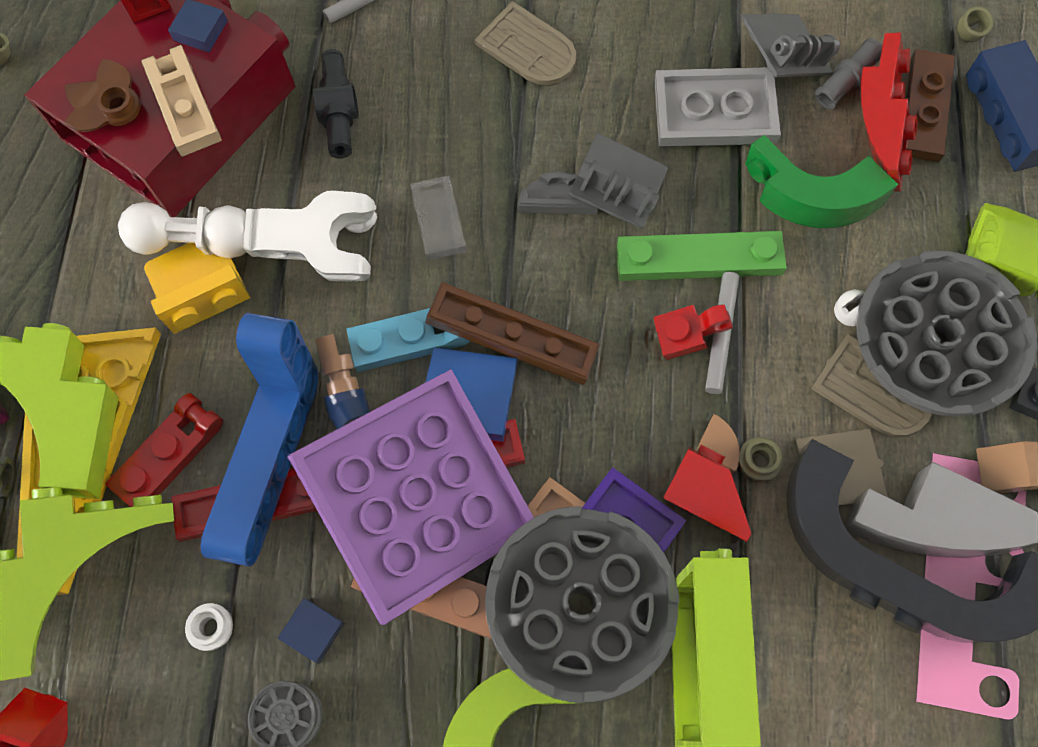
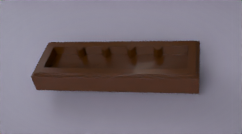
M915 49L911 57L906 99L909 102L910 115H917L916 140H908L907 150H912V157L940 162L945 155L955 55Z

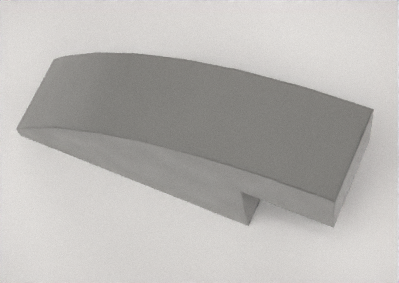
M934 462L917 473L904 505L868 489L857 497L844 524L849 533L870 542L904 552L934 557L971 558L1000 555L1038 544V512Z

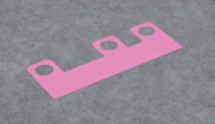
M933 453L932 462L981 485L978 461ZM1018 491L1013 501L1026 506V491ZM1023 549L1009 553L1013 557L1014 555H1018L1024 552ZM926 555L925 579L968 600L975 601L976 582L999 586L1003 578L996 577L989 572L985 563L986 556L960 558ZM922 629L916 702L1002 719H1013L1016 717L1019 709V678L1014 671L972 662L973 643L947 640ZM998 676L1007 683L1010 689V699L1006 705L996 708L989 706L983 701L980 696L979 686L985 677Z

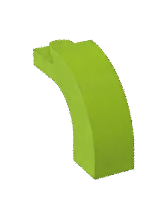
M508 668L489 677L466 697L452 718L443 747H493L497 732L504 721L514 712L531 705L583 703L566 702L544 695L531 688Z

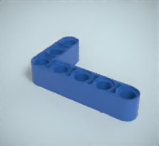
M246 313L242 316L237 328L236 344L238 351L258 382L259 387L201 538V553L203 557L250 567L254 565L261 552L291 466L288 456L297 449L316 395L319 373L305 341L293 320Z

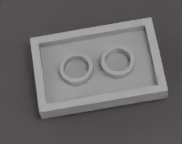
M768 67L656 70L654 82L659 147L752 144L763 135L773 144L778 143L781 132L775 78L773 72Z

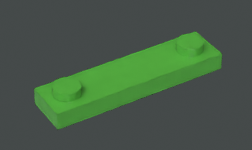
M782 231L623 236L617 238L619 281L722 277L725 272L737 273L739 277L783 275L787 269Z

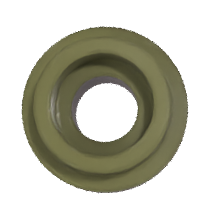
M756 437L746 441L741 447L739 467L748 478L759 482L768 481L781 471L783 454L779 446L772 440ZM754 454L763 455L767 460V465L765 467L755 465L752 456Z

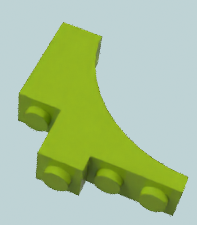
M46 323L43 325V328L25 326L22 341L12 337L0 336V385L6 387L17 399L33 427L40 458V480L38 487L41 489L60 487L62 488L63 496L74 495V498L100 499L119 397L102 379L88 376L78 377L84 344L70 328L60 324Z
M60 487L32 490V499L19 500L23 557H15V549L0 550V681L32 676L36 669L37 643L43 621L51 603L70 575L93 554L116 539L145 527L174 521L173 503L162 504V495L133 498V507L114 509L113 500L84 503V512L75 513L74 495L63 496V491Z

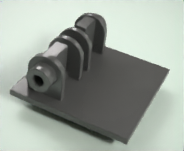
M742 14L741 19L747 27L751 39L758 46L766 60L767 67L773 72L775 77L831 75L833 73L828 62L840 49V42L833 35L826 34L819 37L810 35L798 14Z
M597 133L569 195L643 229L650 211L654 209L658 201L659 195L657 194L668 166Z

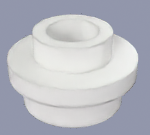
M213 603L203 604L194 609L185 625V633L189 643L203 651H213L222 647L229 640L233 630V620L230 613L224 607ZM215 619L217 630L213 635L207 636L204 632V626L207 621Z

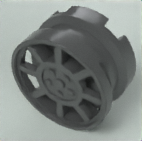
M290 681L274 682L264 687L254 697L248 711L250 734L261 747H305L315 739L323 721V708L317 694L306 685Z

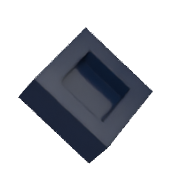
M186 0L168 31L173 41L210 53L228 20L221 9L197 1Z
M303 598L278 636V639L313 662L320 664L345 623L306 598Z

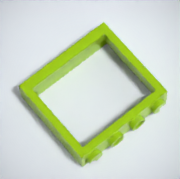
M719 548L717 551H700V557H694L675 578L679 592L676 635L671 646L675 747H761L748 558H732V550Z

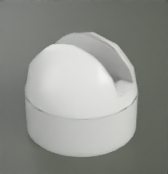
M853 289L846 291L839 297L834 307V313L841 323L847 326H856L859 305L850 312L846 309V306L854 301L860 303L865 292Z

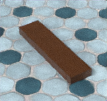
M444 282L440 284L425 321L428 325L512 358H517L520 361L584 385L588 379L600 345L597 342Z

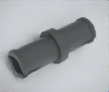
M868 38L849 59L841 60L835 67V73L815 91V95H817L816 100L819 104L827 109H834L838 102L852 88H858L861 85L863 67H873L880 61L883 45L876 39Z

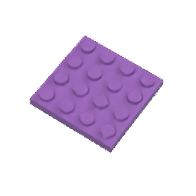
M452 369L288 456L377 620L382 625H385L496 555L507 539L518 528L534 518Z

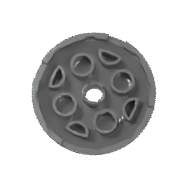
M925 251L919 256L901 261L898 259L885 267L867 287L858 308L856 323L857 339L862 356L877 381L902 402L924 412L943 416H968L982 413L995 408L1013 396L1029 377L1036 359V326L1033 316L1028 318L1024 307L1017 298L1020 292L1003 274L976 258L949 251ZM935 331L942 333L947 338V342L940 343V339L935 334Z
M581 506L558 508L536 516L518 528L507 539L499 550L490 569L485 595V612L489 632L498 653L519 679L531 688L554 699L574 703H596L617 698L632 691L647 680L661 665L676 635L679 592L673 570L665 554L652 537L641 527L611 511L605 513L581 509ZM575 594L587 596L593 604L592 613L578 615L573 611L571 612L568 599Z

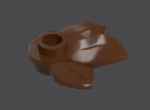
M104 58L97 70V81L66 84L64 87L66 96L75 110L66 118L65 124L80 132H90L107 124L121 126L133 121L140 112L141 102L137 94L131 89L132 77L128 70L121 64Z

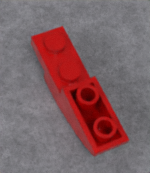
M901 32L884 34L880 65L863 67L861 79V104L868 143L874 161L898 184L893 192H901L903 175L911 174L912 150H907L908 140H916L917 115H910L908 99H905V82H901L902 73H909L910 48L903 49Z

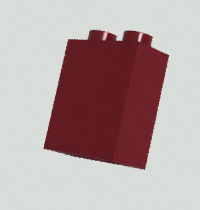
M120 0L24 96L63 142L148 202L162 207L170 217H176L296 87L283 55L290 44L281 28L261 12L254 11L245 19L232 10L229 0H193L223 10L228 20L209 53L173 41L168 31L186 0H168L171 9L133 23ZM182 45L190 61L194 75L222 139L220 142L185 156L180 155L174 144L142 64V60L154 56L158 59L171 54L169 49ZM104 58L124 66L132 77L131 89L137 94L141 102V109L137 117L125 125L113 126L107 124L90 132H80L67 126L65 120L75 108L70 104L66 96L65 85L97 81V70Z

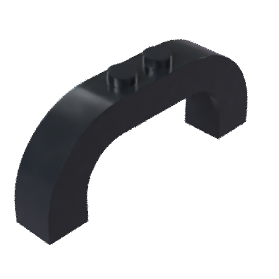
M811 439L803 447L791 472L787 489V512L790 526L798 545L809 561L826 577L850 590L849 598L869 609L876 610L877 606H880L893 613V622L911 632L920 634L923 629L935 636L961 643L1008 641L1028 635L1038 629L1037 553L1029 551L1014 555L1000 585L987 598L981 601H973L959 597L858 543L843 525L838 507L840 489L854 460L814 439Z

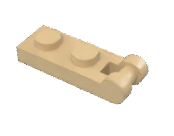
M182 45L169 49L171 54L158 59L154 56L142 60V64L174 144L180 155L185 156L220 142L222 139L194 75L190 61Z

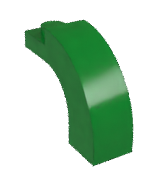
M765 135L752 143L744 164L751 177L765 185L759 201L767 209L792 223L813 228L843 227L867 218L886 204L898 185L870 156L840 175L823 177L806 173L796 167Z

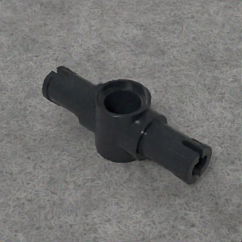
M330 49L321 54L323 78L319 83V87L313 88V99L317 119L327 130L329 154L333 158L343 159L352 154L350 128L353 125V119L359 118L354 85L345 76L343 54L339 50Z

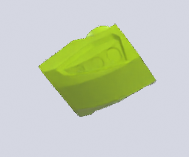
M984 203L968 239L966 255L976 258L998 270L1020 292L1018 296H1030L1036 292L1035 297L1038 298V220L1007 207Z

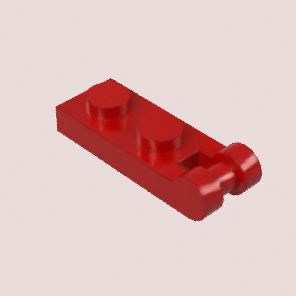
M193 393L183 395L176 402L173 412L111 476L105 485L130 507H133V498L160 495L217 434L223 425V418L212 410L207 412L202 408V401ZM192 421L195 424V429L188 436L182 430Z

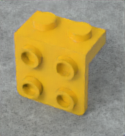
M186 243L148 261L144 266L145 273L156 295V299L150 302L157 317L173 334L250 299L232 258L217 256L214 253L206 255L196 247V243Z

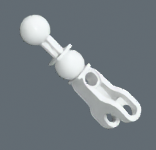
M326 191L314 198L303 209L261 208L246 209L245 212L240 208L227 205L215 208L210 212L206 207L199 206L197 218L170 217L167 211L159 205L141 202L132 204L122 212L118 222V229L125 246L133 252L144 255L161 252L170 242L196 243V247L206 255L214 253L217 256L234 258L242 256L247 252L252 257L305 260L322 277L329 281H365L370 277L371 266L368 261L360 254L338 250L336 239L339 231L346 225L368 222L374 214L375 202L369 196L362 193Z

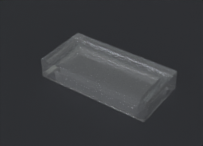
M450 176L410 184L427 260L467 252Z

